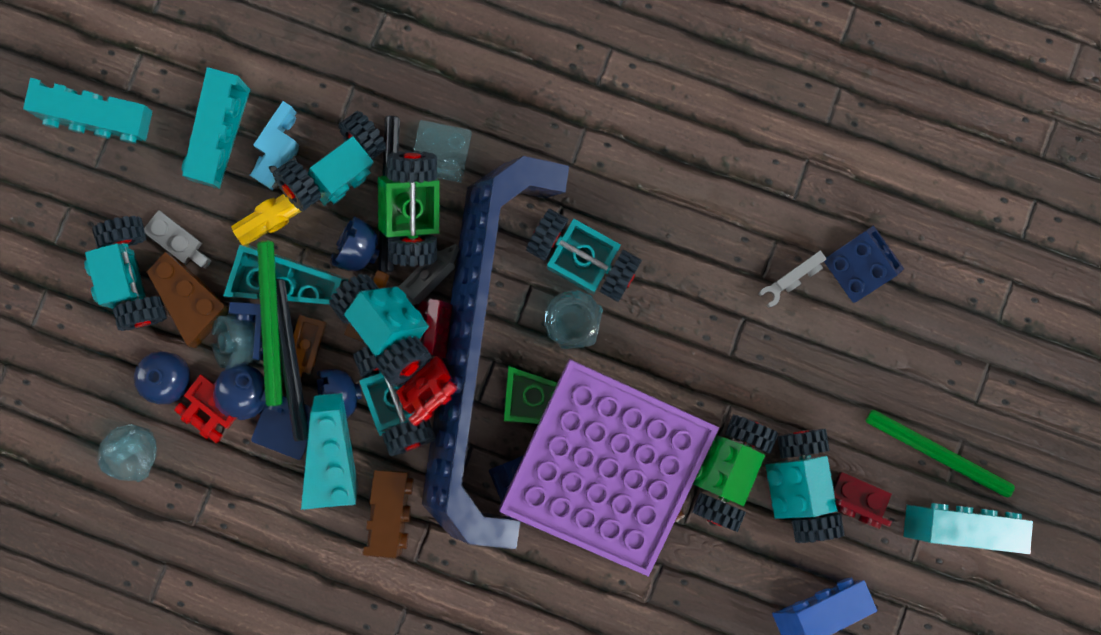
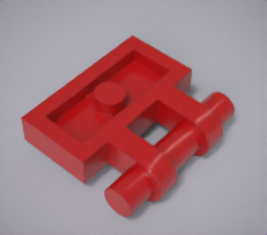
M437 356L396 391L403 409L410 414L416 411L409 417L410 422L415 426L423 420L427 421L433 415L432 412L439 405H445L451 399V395L457 390L456 385L451 381L444 386L451 377L444 362ZM434 394V396L431 397V398L425 403V401H426L430 396H432V395Z
M200 374L184 395V397L192 402L187 408L182 403H179L174 411L181 416V420L187 425L190 423L200 431L201 436L205 439L210 438L217 444L223 437L216 430L218 424L229 429L237 417L230 415L227 417L219 411L213 399L214 383ZM200 409L211 417L208 422H205L197 415Z

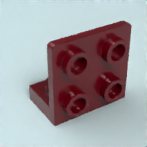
M429 299V302L422 301L419 305H414V308L422 314V318L429 325L419 340L429 351L431 357L446 358L453 304Z
M839 472L833 487L837 512L853 518L857 514L859 515L858 521L878 529L881 528V525L890 527L892 522L882 517L892 494L848 474Z

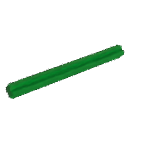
M260 241L257 244L265 398L267 406H279L282 404L274 243L272 241Z
M876 410L869 412L866 422L871 426L1004 497L1009 498L1013 494L1014 484Z

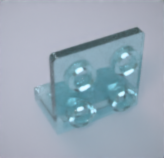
M420 121L414 151H425L437 155V178L462 183L472 132L468 129Z

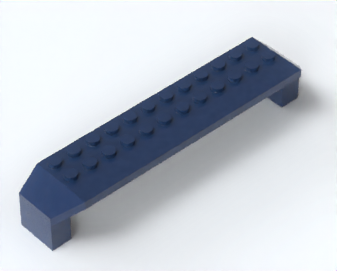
M526 156L502 164L467 187L450 303L453 306L446 358H442L451 377L444 386L451 381L456 385L457 390L451 395V399L445 405L441 404L435 409L433 430L436 439L430 442L422 505L452 538L471 545L511 549L517 548L520 521L503 515L480 513L462 488L461 483L500 208L519 193L541 198L566 193L568 165Z

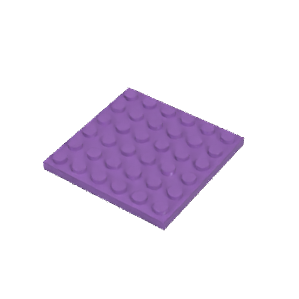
M569 359L499 507V512L649 576L719 427Z

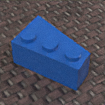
M850 577L837 582V586L834 588L818 591L814 594L815 596L773 612L772 615L781 635H832L877 612L865 580H853Z

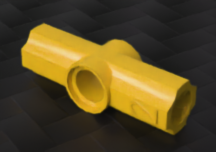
M282 194L276 199L270 198L262 202L255 208V212L235 223L231 228L242 245H249L264 234L273 233L288 224L290 218L302 211L299 208L297 209L289 201V198Z

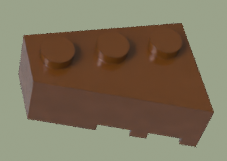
M165 252L147 271L188 347L197 348L229 313V305L174 255Z
M374 470L370 497V521H367L366 531H369L367 547L363 548V556L397 558L402 554L403 549H407L409 533H404L405 522H410L411 506L407 505V497L412 495L414 479L409 478L410 472Z

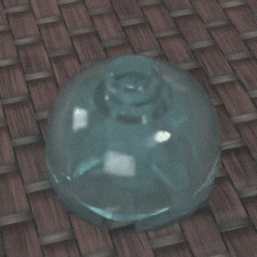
M234 315L217 317L212 329V335H217V343L212 345L219 367L230 369L251 363L254 350V325L250 321L237 320V316Z

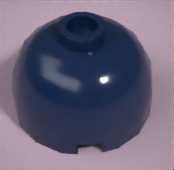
M354 216L353 221L350 220L336 243L339 252L338 254L332 253L330 264L345 271H358L363 269L368 262L373 264L380 250L376 248L378 238L371 225Z
M166 351L153 352L142 358L136 366L134 385L139 395L148 402L159 405L173 404L180 400L188 391L190 386L189 375L191 376L186 361L179 355Z
M237 364L229 366L220 373L214 384L213 399L216 407L223 415L237 417V420L255 417L263 410L266 402L261 401L265 391L264 375L250 365Z
M340 369L317 371V375L322 377V379L317 380L318 395L342 393L346 417H350L356 410L357 400L362 398L359 383L354 384L352 377Z

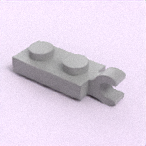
M158 210L144 228L146 235L184 264H187L191 259L200 267L206 269L212 262L211 259L198 250L203 243L163 212Z
M820 250L774 284L760 290V296L766 292L773 295V300L767 304V307H773L779 302L780 292L784 289L789 293L802 284L799 281L802 276L808 274L811 277L823 269L821 263L826 260V257Z

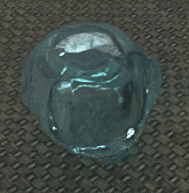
M579 290L563 291L552 298L545 309L544 324L548 337L556 342L561 349L592 346L597 339L603 308L587 293Z
M132 424L117 427L110 431L100 443L96 459L98 466L103 473L110 477L140 482L149 476L148 473L157 457L156 439L153 432L148 428Z

